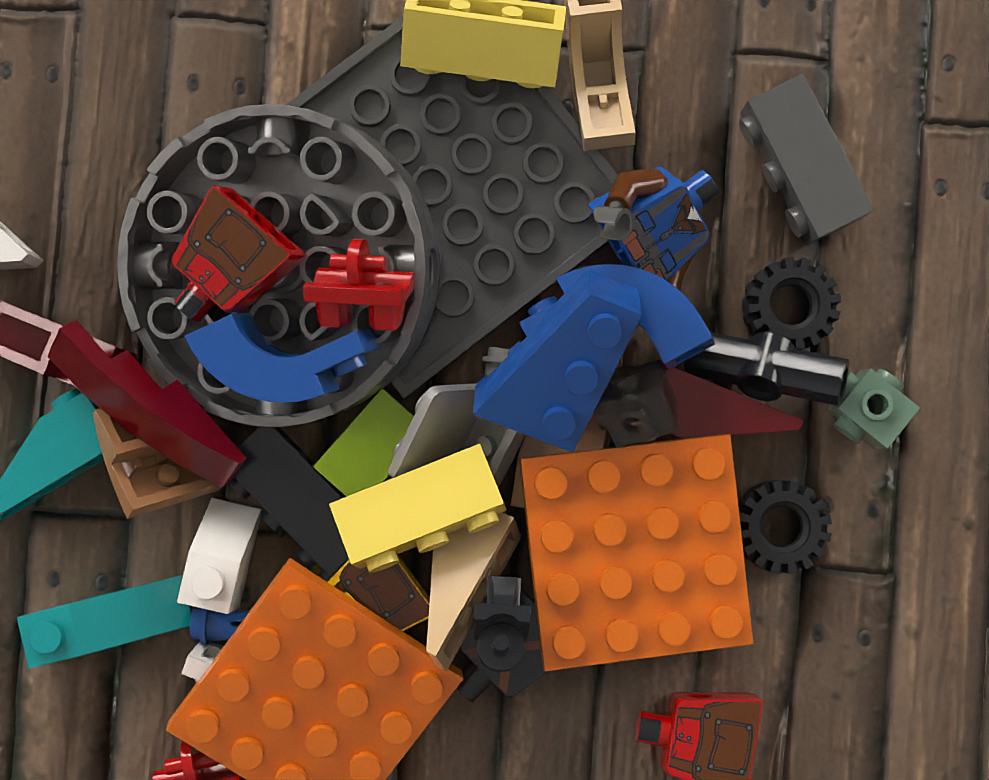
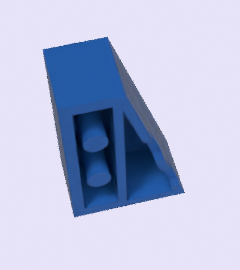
M588 269L542 316V322L522 342L518 341L508 351V357L489 376L485 375L475 385L473 415L573 453L642 317L638 289Z

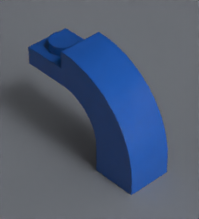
M603 264L579 268L556 278L564 294L588 269L638 289L642 309V317L638 326L649 335L668 370L715 345L705 322L688 298L675 286L651 272L626 265ZM555 296L546 298L532 306L528 310L530 317L519 322L526 336L542 322V316L558 301Z

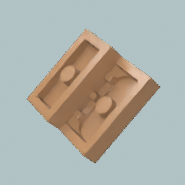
M101 408L95 409L93 419L102 455L112 485L127 519L221 489L219 485L173 462L128 432Z

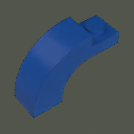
M251 313L228 315L184 336L198 361L218 381L242 395L257 400L278 403L299 402L340 390L332 370H334L337 378L367 365L364 355L379 349L371 329L354 331L303 355L288 353L278 349L264 338L258 330Z

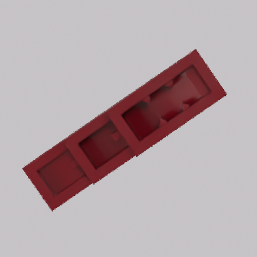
M77 320L59 328L47 357L87 398L128 432L173 462L220 487L230 483L246 460V457L178 379L161 389L128 350L110 359Z

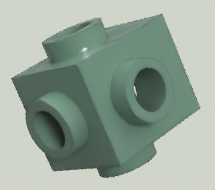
M869 368L859 371L856 375L851 371L848 373L842 402L838 406L831 405L827 411L837 419L833 424L834 427L852 442L859 444L863 440L873 449H888L920 407L901 393L904 386L896 377L881 368L876 372ZM867 402H868L869 405H870V411H869V409H868V407H867Z

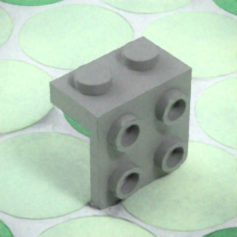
M477 383L432 386L417 401L415 415L409 428L394 449V459L388 469V474L395 478L480 444L499 488L526 435L473 415L474 392Z

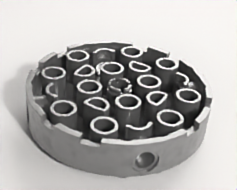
M250 105L227 110L205 119V123L194 128L182 138L176 137L147 168V171L150 173L143 182L136 198L130 199L123 219L118 244V282L123 309L131 331L137 332L142 345L150 356L147 359L148 362L168 384L178 379L192 397L205 407L204 410L246 425L282 427L309 423L346 411L377 394L400 373L418 349L429 326L438 292L440 269L435 228L426 202L408 171L391 152L365 132L327 115L290 105ZM212 186L233 188L306 253L307 257L243 312L227 313L215 304L201 322H196L183 314L174 303L191 281L173 266L172 256ZM352 239H365L369 246L370 255L386 256V271L414 272L415 288L405 301L402 323L397 330L388 331L371 328L369 324V305L353 304V320L348 326L341 328L321 327L315 302H304L303 285L306 282H313L316 270L319 267L330 268L329 259L331 254H347ZM251 313L258 330L264 338L278 349L288 353L303 355L354 331L371 329L379 349L364 355L367 365L338 378L334 370H332L340 390L299 402L278 403L257 400L242 395L218 381L198 361L184 336L228 315Z

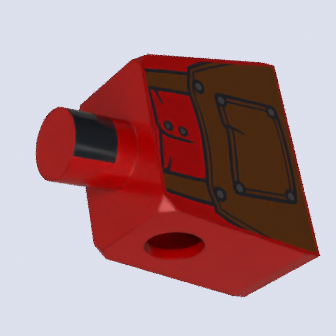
M213 185L172 256L173 266L191 281L174 303L183 314L196 322H201L215 304L227 313L243 312L297 267L307 257V254L233 188Z
M672 692L668 715L640 710L636 724L635 742L662 746L660 760L662 768L666 773L683 780H750L763 701L754 693Z

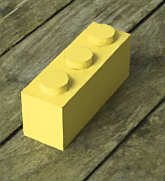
M406 0L403 14L400 66L414 68L424 74H437L440 72L460 74L475 81H489L491 79L511 81L526 88L555 87L566 6L523 0Z
M480 444L329 504L351 565L358 569L367 567L369 573L378 572L399 562L397 554L414 547L418 548L419 553L439 548L449 542L447 534L464 527L468 528L469 533L489 528L499 522L497 514L507 511Z

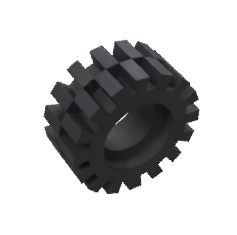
M789 257L769 264L754 276L755 278L748 283L745 289L747 294L742 299V308H745L746 316L743 317L745 326L748 324L751 326L753 332L750 334L752 336L762 332L781 335L788 339L795 346V349L799 350L818 344L822 338L832 332L834 329L832 324L839 320L841 312L836 311L837 304L841 303L840 293H834L833 287L837 285L834 278L827 279L823 274L826 269L820 264L816 267L810 265L811 260L806 258L794 260V257ZM785 286H793L806 294L810 307L809 313L803 322L797 325H788L781 322L775 316L772 309V299L778 289Z
M774 480L757 484L758 487L748 490L743 495L745 498L742 503H738L744 557L753 562L755 566L777 574L798 573L797 570L801 568L807 570L814 565L812 561L816 557L821 558L826 550L822 549L825 541L830 542L832 533H827V524H832L831 516L826 515L823 509L827 507L822 499L814 495V490L802 486L798 482ZM779 506H785L793 510L800 521V532L797 538L791 544L783 547H777L769 543L762 531L765 515L771 509Z

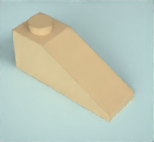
M503 512L497 514L499 519L497 524L474 533H469L467 527L447 534L449 542L433 550L426 652L435 665L444 671L448 670L475 621V603H485L487 600L488 576L501 575L522 537L514 517Z

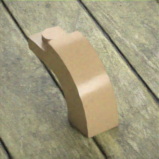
M564 0L576 119L580 125L583 149L588 151L635 145L636 132L623 57L621 0Z

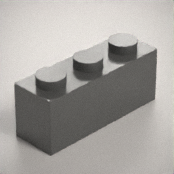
M803 73L747 101L740 112L742 117L739 120L740 130L748 145L752 148L757 146L766 163L762 165L763 175L772 191L775 193L781 192L789 208L785 210L787 222L798 238L803 236L809 246L861 220L874 211Z

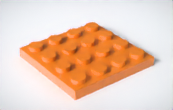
M725 433L574 451L573 453L565 452L519 458L541 659L544 671L754 644L731 434Z
M289 558L169 719L166 731L246 780H386L462 682L463 672L452 663L447 671L438 668L426 652V646Z

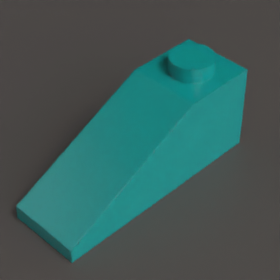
M79 389L71 390L59 396L51 403L54 410L39 418L1 477L0 523L104 461L93 419V413L99 407L83 393H80Z
M183 575L38 610L17 617L28 669L190 626L192 606L177 603Z

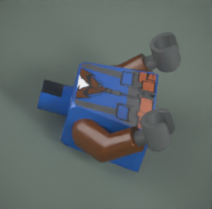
M654 167L621 172L617 176L611 191L588 204V207L593 213L595 221L602 229L600 233L601 238L608 239L622 265L651 272L681 291L683 277L696 252L708 241L710 235L698 210L720 195V192L713 179L704 170H700L683 183L663 167Z

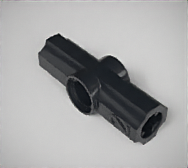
M710 332L715 345L684 362L685 372L691 375L735 384L743 394L750 398L767 402L776 401L783 394L838 406L843 400L849 373V359L795 349V346L785 337L768 332L757 333L752 336L751 340Z

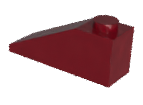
M660 361L653 364L631 417V421L641 425L639 434L657 442L669 440L670 437L683 439L725 433L733 436L800 430L804 421L673 367L668 370L666 365Z

